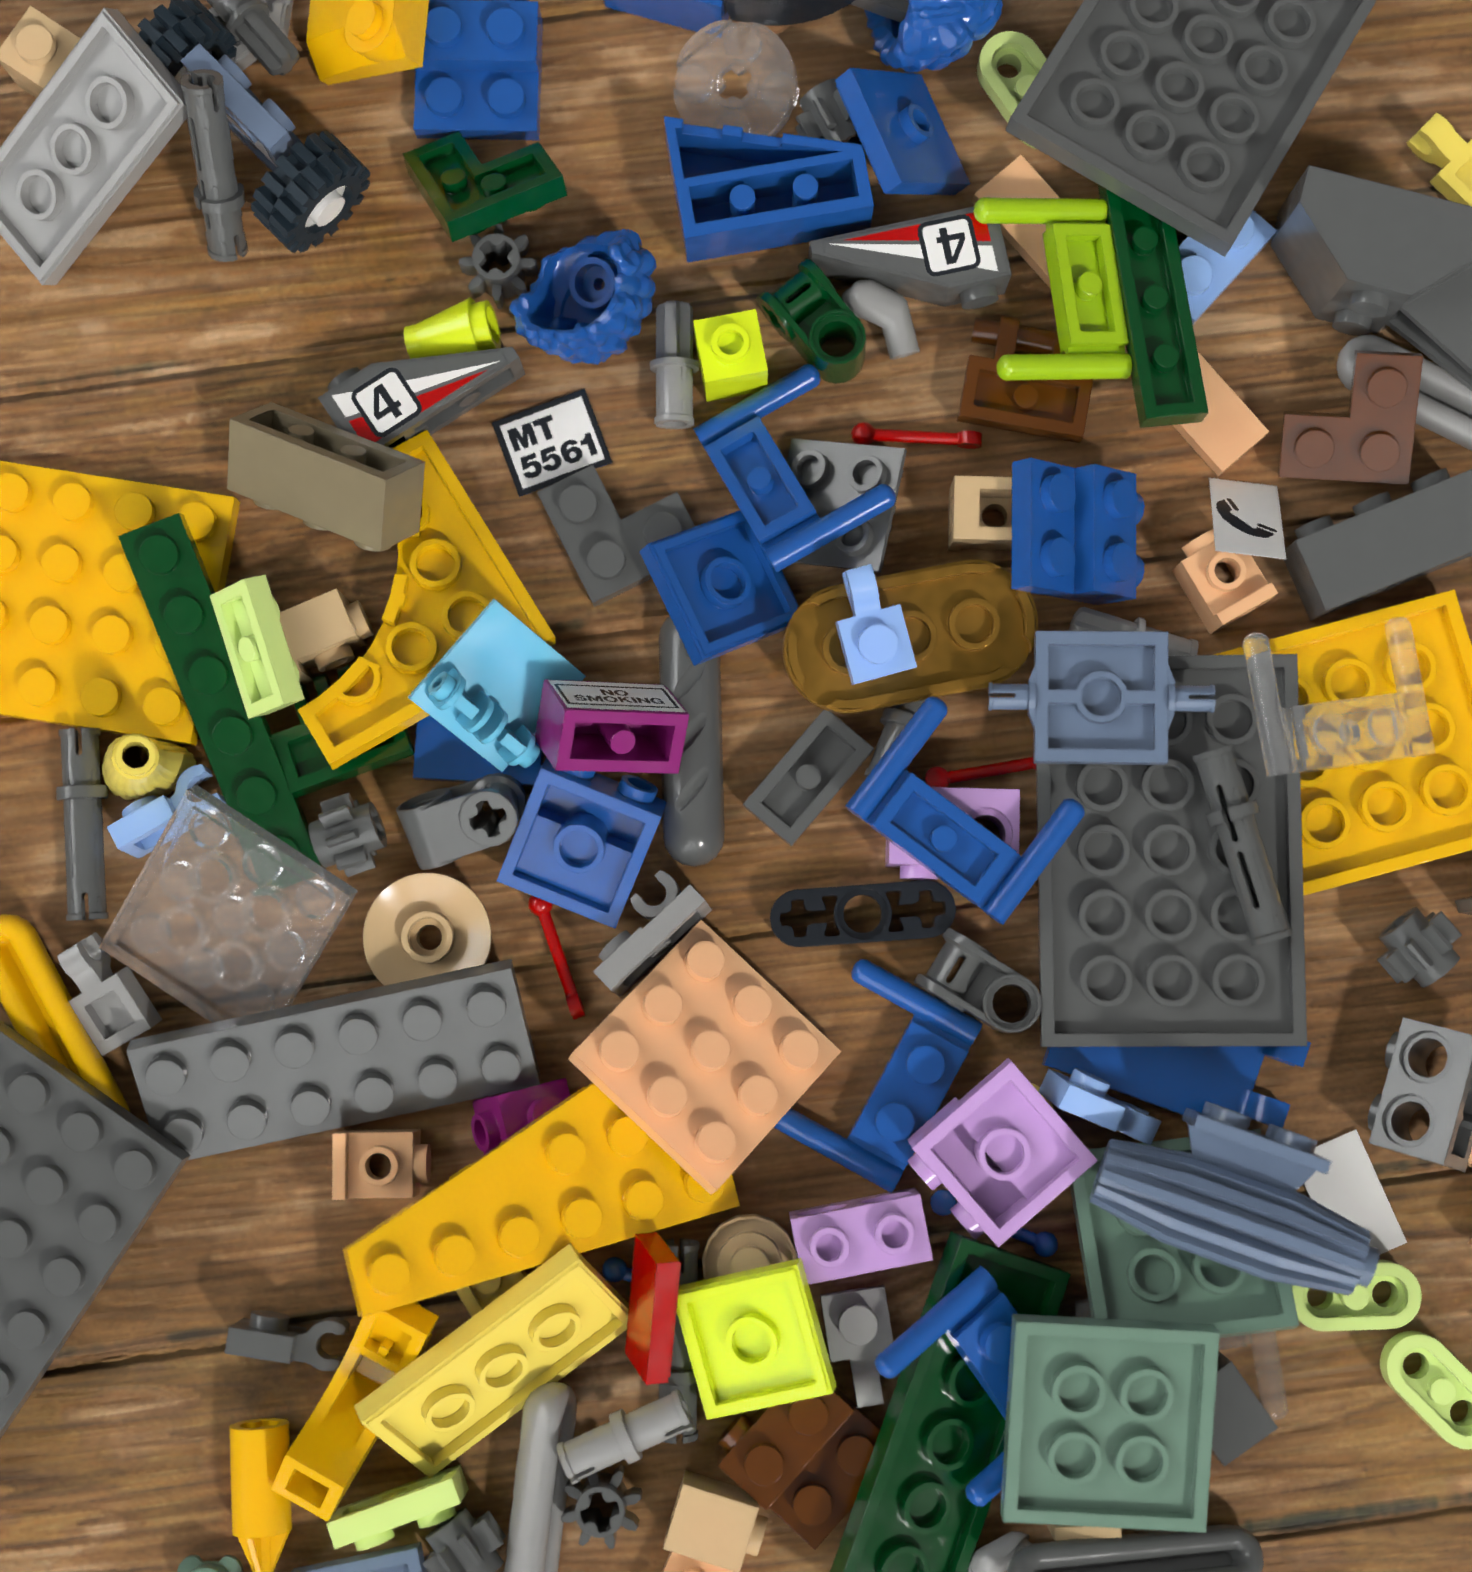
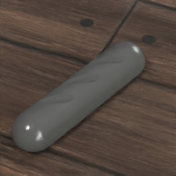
M669 616L660 628L658 639L659 684L667 687L690 715L679 774L662 773V800L666 801L662 815L663 839L666 850L674 860L682 865L696 867L705 865L717 857L723 847L725 836L720 656L694 666Z
M1218 1524L1208 1525L1206 1533L1159 1530L1122 1534V1537L1071 1539L1034 1543L1022 1547L1011 1557L1007 1572H1262L1264 1559L1259 1541L1250 1531L1239 1525Z

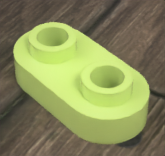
M1004 31L992 36L984 44L977 65V76L980 85L1007 123L1047 60L1030 37L1016 31ZM1003 64H1009L1016 68L1018 75L1006 78L998 72L997 68ZM1022 141V142H1023L1024 144H1026L1027 146H1029V147H1031V148H1034V147H1032L1031 145H1029V144L1025 143L1024 141Z
M1378 1260L1376 1271L1368 1287L1357 1285L1354 1288V1292L1349 1295L1327 1292L1325 1301L1318 1306H1311L1308 1302L1307 1293L1310 1288L1291 1285L1298 1321L1316 1331L1400 1328L1414 1319L1420 1309L1422 1300L1421 1288L1413 1273L1404 1266L1389 1260ZM1387 1281L1391 1287L1390 1297L1386 1302L1376 1304L1372 1296L1373 1288L1377 1283Z
M1404 1331L1393 1336L1385 1344L1380 1356V1369L1385 1382L1440 1438L1455 1447L1472 1449V1374L1442 1343L1425 1333ZM1411 1353H1419L1421 1357L1420 1369L1414 1374L1407 1375L1403 1369L1404 1359ZM1459 1400H1465L1468 1405L1466 1417L1461 1421L1453 1422L1450 1416L1452 1405Z

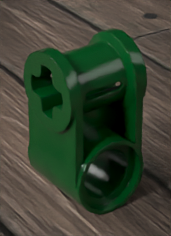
M806 258L798 264L799 272L774 292L763 291L756 299L760 309L773 328L786 341L792 344L808 364L817 368L822 380L833 384L846 383L855 378L862 370L866 349L865 328L860 319L856 317L837 294L823 271L813 261ZM841 337L852 343L854 348L845 356L833 357L826 354L821 346L831 338Z

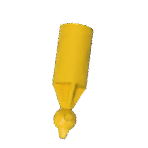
M280 1418L252 1419L229 1426L232 1535L238 1537L253 1572H274L289 1532L292 1530V1501L271 1490L283 1459L290 1449L289 1421Z

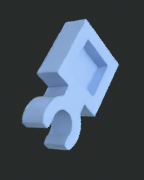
M1074 1068L1071 1077L1048 1069L1038 1092L1059 1109L1116 1132L1118 1130L1136 1140L1151 1145L1161 1124L1159 1119L1149 1116V1112L1140 1107L1109 1096L1107 1091L1111 1084L1091 1073Z

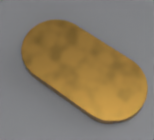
M964 560L875 577L881 609L898 604L901 605L917 667L852 685L835 622L851 618L853 613L844 583L814 593L794 612L784 634L783 661L793 686L806 700L821 709L841 714L859 713L921 701L931 696L941 697L989 687V682L999 684L1009 679L1026 661L1034 646V634L1038 631L1036 605L1030 592L1011 589L1012 575L1008 571L984 560Z

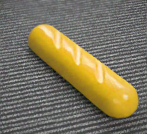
M1 914L0 1002L15 1031L130 1112L129 1106L104 1058L71 1007L69 1001L72 997L36 929L29 921L18 915Z

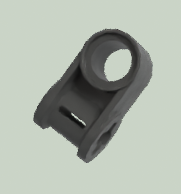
M493 773L450 788H438L417 795L400 804L396 808V812L419 869L427 870L441 867L465 855L493 846H499L508 841L515 832L517 823L522 817L527 804V797L520 782L512 776L503 773ZM488 800L492 809L503 808L505 810L503 817L499 818L495 810L485 811L482 807L485 801Z
M947 928L942 935L946 941L927 973L918 974L914 983L958 1011H965L996 1031L1017 1033L1030 1028L1038 1019L1042 1008L1041 996L1037 987L1028 978L998 961L992 953L957 931ZM959 957H962L964 959L952 981L947 983V976ZM1000 987H1016L1026 997L1027 1010L1025 1015L1015 1023L1002 1021L993 1010L992 1000Z

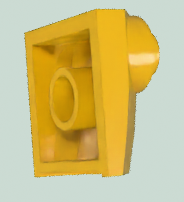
M310 0L306 43L319 80L327 85L423 67L429 0Z

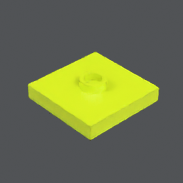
M801 1258L679 1285L677 1314L707 1420L833 1394L837 1385Z

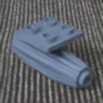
M1205 1101L1202 1113L1185 1108L1182 1120L1187 1123L1191 1153L1110 1138L1099 1164L1089 1201L1165 1244L1265 1280L1343 1295L1352 1294L1357 1285L1368 1287L1379 1259V1248L1369 1245L1371 1241L1370 1231L1297 1192L1316 1171L1328 1174L1332 1161L1314 1153L1318 1141L1270 1123L1265 1135L1248 1129L1252 1118Z

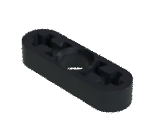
M931 880L796 889L782 894L775 901L770 914V925L774 935L782 943L796 948L927 939L941 935L951 926L956 914V905L951 892L944 885ZM922 891L930 892L932 902L942 903L943 914L933 917L931 928H923L920 918L912 916L898 918L902 931H889L892 909L886 893H899L897 906L917 903L920 897L919 892ZM855 896H868L879 905L881 918L877 927L870 932H855L848 927L844 920L845 905ZM823 897H836L833 919L839 932L838 936L827 937L824 935L827 923L808 925L806 936L794 937V931L791 926L781 925L780 914H786L791 911L792 901H803L806 911L817 912L826 910L822 901Z

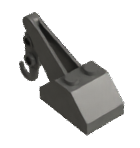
M1309 165L1278 211L1274 227L1277 232L1272 237L1270 246L1314 317L1332 322V327L1335 330L1353 336L1368 335L1370 332L1376 334L1389 326L1472 391V206Z

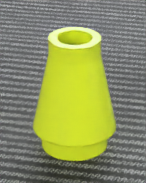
M470 297L417 324L404 327V341L410 359L501 348V335L497 317L488 300L475 302Z

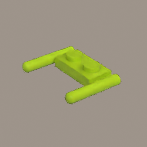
M983 197L975 203L974 216L982 224L1046 225L1043 241L1060 353L1065 354L1003 355L999 358L996 366L997 374L1002 380L1127 379L1131 375L1132 359L1125 351V346L1129 344L1111 225L1105 223L1108 215V206L1105 199Z

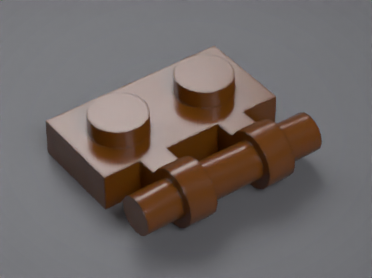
M1001 315L1000 321L975 317L971 342L995 346L993 358L969 355L957 422L1080 443L1084 437L1093 379L1005 381L998 376L996 369L999 358L1006 354H1015V350L1036 354H1065L1060 353L1057 327L1055 331L1023 326L1019 325L1020 318Z

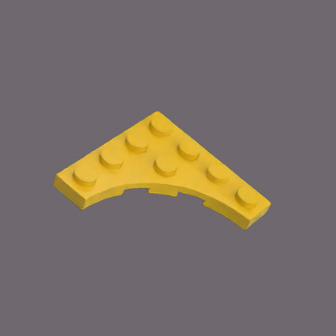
M428 430L392 448L425 461L420 529L418 533L397 543V573L394 575L390 597L382 616L383 624L364 656H359L340 679L320 696L298 709L300 716L332 770L429 716L428 713L411 701L408 696L493 598L550 646L556 644L555 635Z

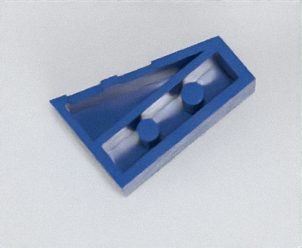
M664 116L666 145L687 263L806 243L871 228L874 203L862 144L785 133L780 138L743 132V127L723 125V129L689 125L684 124V120L681 118Z

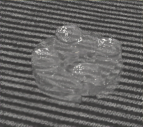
M731 19L710 23L697 31L680 51L676 63L678 70L675 76V88L673 87L674 102L684 122L689 125L723 129V125L743 127V132L773 137L780 132L789 120L800 95L794 60L779 36L765 25L755 22L750 24L744 21L733 23ZM731 70L737 76H741L746 72L751 74L752 79L746 85L748 93L740 100L735 96L726 100L720 95L727 87L722 77Z

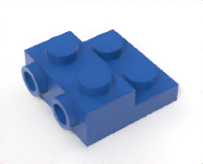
M429 0L423 67L416 68L414 132L417 138L441 139L459 131L464 139L539 141L543 21L538 1Z
M1036 458L1012 462L1011 589L1095 605L1136 599V587L1141 583L1145 570L1142 558L1136 554V525L1142 519L1145 508L1142 496L1136 492V474L1098 464L1073 468Z
M546 757L498 875L497 882L616 929L662 818L666 801L655 797L658 791L657 787L643 778L634 775H623L620 782L595 771H558L553 768Z

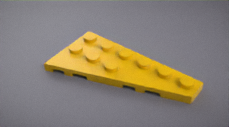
M591 1083L588 1086L582 1087L502 1141L498 1147L474 1163L468 1164L450 1176L449 1180L416 1202L410 1203L343 1248V1253L358 1316L366 1317L542 1265L568 1244H571L579 1253L633 1238L635 1234L650 1233L740 1206L732 1174L716 1192L710 1195L594 1083Z

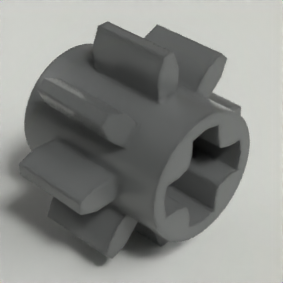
M837 78L826 80L803 95L799 105L804 113L797 115L795 118L798 122L795 129L799 136L862 144L837 90L835 82Z
M496 224L494 234L486 235L483 238H480L478 235H470L474 247L472 257L460 258L459 266L462 273L477 275L468 285L471 296L476 299L486 292L494 298L497 309H502L505 299L511 298L516 294L520 296L522 293H527L524 284L526 276L533 277L539 275L537 260L522 258L530 249L528 237L523 234L513 241L504 234L501 224ZM496 261L502 266L509 263L511 268L503 273L496 267L489 270L488 266Z
M349 792L320 802L323 813L318 814L319 820L309 823V835L321 865L324 868L336 865L339 871L344 869L347 877L376 868L373 856L377 855L376 850L387 847V836L381 817L374 804L368 802L359 805L358 800H352Z
M1414 907L1399 916L1381 932L1378 938L1383 942L1388 951L1381 955L1377 961L1396 983L1401 981L1407 983L1414 978L1424 988L1440 979L1458 963L1460 956L1451 944L1462 934L1442 911L1437 914L1432 912L1425 917L1417 907Z
M620 1464L613 1474L600 1473L598 1471L589 1475L584 1485L580 1482L572 1484L570 1479L568 1480L564 1490L570 1497L578 1501L577 1504L570 1505L563 1510L561 1520L567 1523L577 1521L578 1526L582 1530L579 1539L581 1546H584L592 1536L604 1538L608 1548L613 1549L616 1543V1531L621 1526L632 1531H636L638 1528L639 1518L633 1512L626 1510L628 1505H633L640 1501L643 1492L642 1488L638 1487L626 1488L622 1481L625 1470L624 1465ZM601 1492L605 1502L616 1501L610 1517H603L599 1508L593 1507L588 1509L594 1493Z
M463 1507L456 1511L457 1514L441 1522L425 1537L433 1549L422 1563L428 1572H496L504 1563L496 1549L503 1544L502 1540L507 1536L489 1511L475 1519L467 1507Z

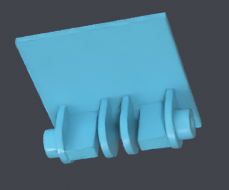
M493 598L411 692L408 698L503 772L508 765L515 766L519 764L523 768H527L539 756L540 748L535 745L536 738L534 735L544 679L583 681L586 676Z

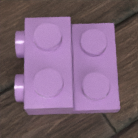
M1009 1058L1002 1062L960 1100L956 1097L952 1099L907 1139L911 1148L915 1151V1154L907 1161L931 1190H935L943 1183L958 1201L950 1211L975 1240L985 1232L997 1247H1000L1098 1161Z

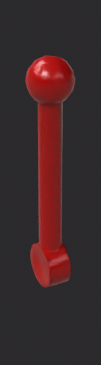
M860 422L853 427L851 432L853 441L856 444L870 445L873 441L957 445V447L964 449H978L982 447V433L977 431L950 433L876 429L870 423Z
M1032 755V757L953 771H946L942 767H933L927 771L925 783L930 787H948L952 783L1033 769L1036 771V764H1033Z
M531 895L528 901V908L531 913L539 917L573 1020L585 1017L586 1013L583 1003L577 992L550 913L553 904Z

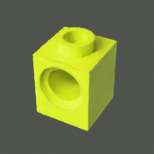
M756 309L693 321L696 350L707 402L756 393L768 386V368Z

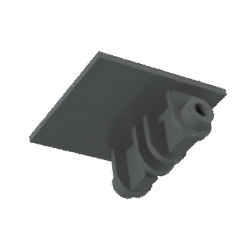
M792 438L787 464L815 508L819 518H822L879 484L889 485L895 492L897 500L907 450L897 447ZM896 502L893 507L795 563L842 569H854L871 564L874 575L876 572L881 573L884 566L889 533L892 528L893 514H895Z

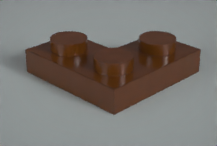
M1355 350L1348 414L1284 411L1278 476L1284 478L1409 484L1423 355L1421 353Z

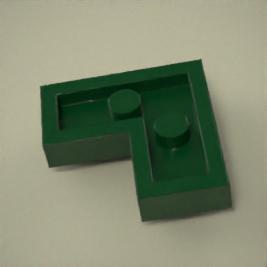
M458 131L402 154L409 176L452 242L470 235L479 234L491 226L523 213L536 211L545 204L567 196L562 173L539 142L481 164Z

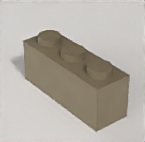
M273 402L230 418L228 490L252 499L253 503L258 507L279 510L302 519L303 523L312 529L329 530L351 539L357 547L368 551L381 552L388 550L396 543L419 532L425 461Z

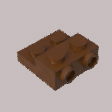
M836 1387L833 1394L758 1409L750 1419L744 1413H741L731 1422L717 1441V1444L723 1448L718 1454L717 1466L766 1511L770 1508L806 1543L816 1550L853 1508L881 1427Z

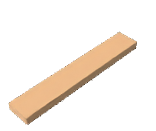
M1020 155L974 194L973 203L975 204L983 197H1060L1029 162ZM1000 224L1002 235L1051 289L1043 241L1046 225ZM1198 352L1209 413L1202 422L1172 426L1214 473L1220 476L1270 431Z

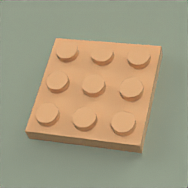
M700 920L574 1050L568 1060L712 1195L842 1051L706 923Z

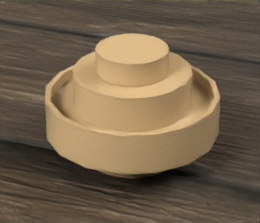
M758 1214L736 1215L721 1223L708 1238L702 1256L704 1279H710L797 1259L796 1248L788 1232L773 1219Z

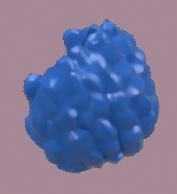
M908 0L907 12L901 22L864 10L868 18L867 28L872 29L871 36L875 40L874 50L880 53L881 62L886 66L890 65L893 69L900 68L905 72L916 73L924 69L932 71L941 70L949 66L951 62L968 54L972 48L973 41L983 39L994 28L1000 18L1003 2L1002 0Z
M629 229L606 231L599 236H587L581 239L575 246L562 247L560 251L547 255L541 260L538 279L530 285L531 292L522 293L509 306V312L514 315L516 321V333L524 336L531 346L539 347L548 355H559L561 360L569 361L572 364L583 361L586 364L598 365L600 362H605L612 354H622L627 350L629 338L641 332L642 318L647 317L652 312V297L656 292V285L651 277V274L656 269L654 256L649 250L642 248L638 233ZM604 281V282H605V286H604V288L602 289V282Z

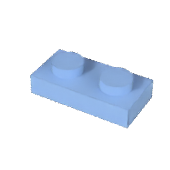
M1254 210L1225 257L1189 236L1180 244L1179 252L1193 324L1277 232L1273 226Z

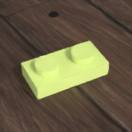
M266 575L244 578L210 595L248 719L273 713L304 700L299 683V670L291 657L280 622L279 606L272 596Z
M461 1465L440 1471L433 1477L429 1478L426 1476L338 1508L326 1523L334 1549L355 1543L357 1551L367 1550L392 1539L395 1536L392 1528L417 1520L419 1528H427L452 1518L457 1514L454 1506L461 1504L469 1490Z

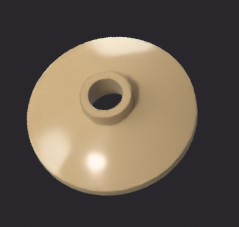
M437 873L413 874L389 885L371 905L363 928V948L366 960L376 978L384 986L484 965L488 960L492 943L490 919L479 897L462 882ZM430 925L439 928L442 934L440 945L433 950L425 949L420 942L421 931Z

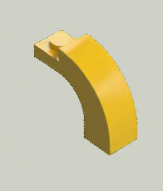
M413 1302L362 1317L350 1346L330 1384L286 1453L271 1487L272 1491L327 1522L330 1520L378 1438L377 1435L360 1422L354 1406L424 1353L433 1335L431 1332L439 1316L423 1308L418 1302Z

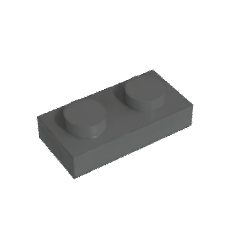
M823 710L743 803V807L792 847L869 757L874 748L832 712Z

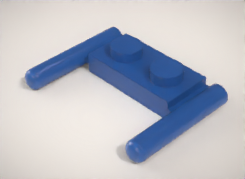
M811 364L799 367L693 428L701 445L707 452L711 462L776 572L781 571L888 510L896 502V495L893 489L887 484H879L819 518L815 508L761 418L819 385L820 373Z
M931 696L925 699L845 807L971 903L981 908L995 921L1003 925L1082 820L1085 810L1082 804L1075 799L1068 798L1063 800L1023 855L1020 856L1016 850L913 773L905 770L947 715L948 708L945 702L938 697Z
M861 959L852 968L851 977L853 981L914 1014L912 1020H910L847 1139L792 1108L774 1128L892 1193L906 1165H908L907 1160L915 1152L907 1139L937 1112L964 1062L968 1050L978 1036L983 1023L958 1011L949 1004L871 961Z
M979 1266L877 1355L875 1367L883 1377L894 1378L945 1333L1006 1420L1012 1314H1017L1007 1297L998 1290V1285L990 1273L982 1266ZM1004 1451L966 1485V1496L975 1506H985L1001 1491Z

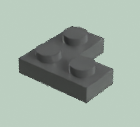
M594 465L537 492L594 607L652 579L639 552L648 543L695 527L678 492L620 519Z

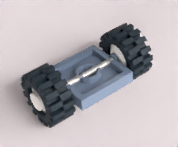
M170 0L168 9L163 4L154 9L155 17L150 22L144 18L137 25L141 29L139 32L140 37L179 83L181 77L184 74H188L191 76L192 84L194 85L191 71L199 69L214 70L223 76L229 129L272 171H267L261 181L265 185L256 188L253 197L256 201L251 203L253 215L293 253H296L297 250L300 252L308 251L311 244L314 247L318 246L323 242L326 233L332 236L339 229L337 224L342 219L347 221L353 214L350 210L352 206L360 205L364 196L361 192L368 189L370 181L367 178L371 176L367 167L328 131H322L319 136L316 133L308 135L305 144H303L292 132L295 129L294 124L277 104L269 98L262 104L249 89L252 83L248 77L231 60L236 57L237 49L233 46L237 43L236 38L199 0Z

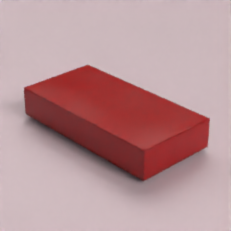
M657 1232L635 1234L625 1354L646 1385L668 1383V1378L671 1376L681 1262Z

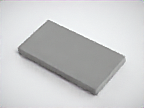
M102 9L0 147V234L42 285H57L188 118L180 83L118 9Z

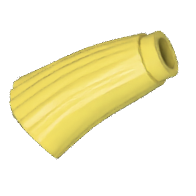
M143 734L123 735L116 738L108 746L102 764V774L105 785H107L111 793L115 796H120L124 800H139L147 796H157L158 798L162 795L168 796L172 791H175L179 776L187 768L196 765V760L193 754L188 752L185 747L159 741ZM132 753L139 754L140 761L146 764L140 768H131L125 764L126 755Z

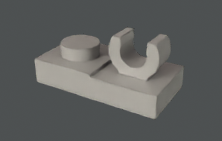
M659 870L654 875L661 885L666 888V898L661 904L657 906L647 905L636 893L630 898L634 909L642 917L651 921L643 929L639 927L632 935L627 930L621 932L599 954V958L603 962L593 972L619 997L631 988L688 934L700 920L712 911V908L690 884L680 892L676 881L664 871Z

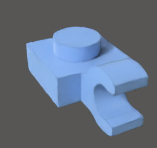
M869 564L843 572L842 578L853 617L836 621L835 625L851 684H858L916 668L917 665L901 605L898 604L881 609L872 565Z
M203 764L191 766L179 776L175 793L172 797L168 798L164 795L158 798L157 796H147L134 801L122 811L123 818L107 826L117 848L139 859L193 829L192 822L221 812L227 803L225 798L219 793H214L204 800H197L195 796L197 786L213 776L210 769Z

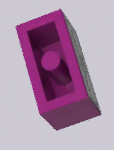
M544 679L535 738L553 768L558 771L679 774L690 714L672 692L662 684Z

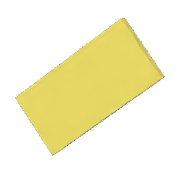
M568 1244L354 1406L357 1415L365 1427L429 1478L433 1477L523 1409L528 1396L537 1387L548 1382L560 1381L626 1331L629 1303L571 1244Z

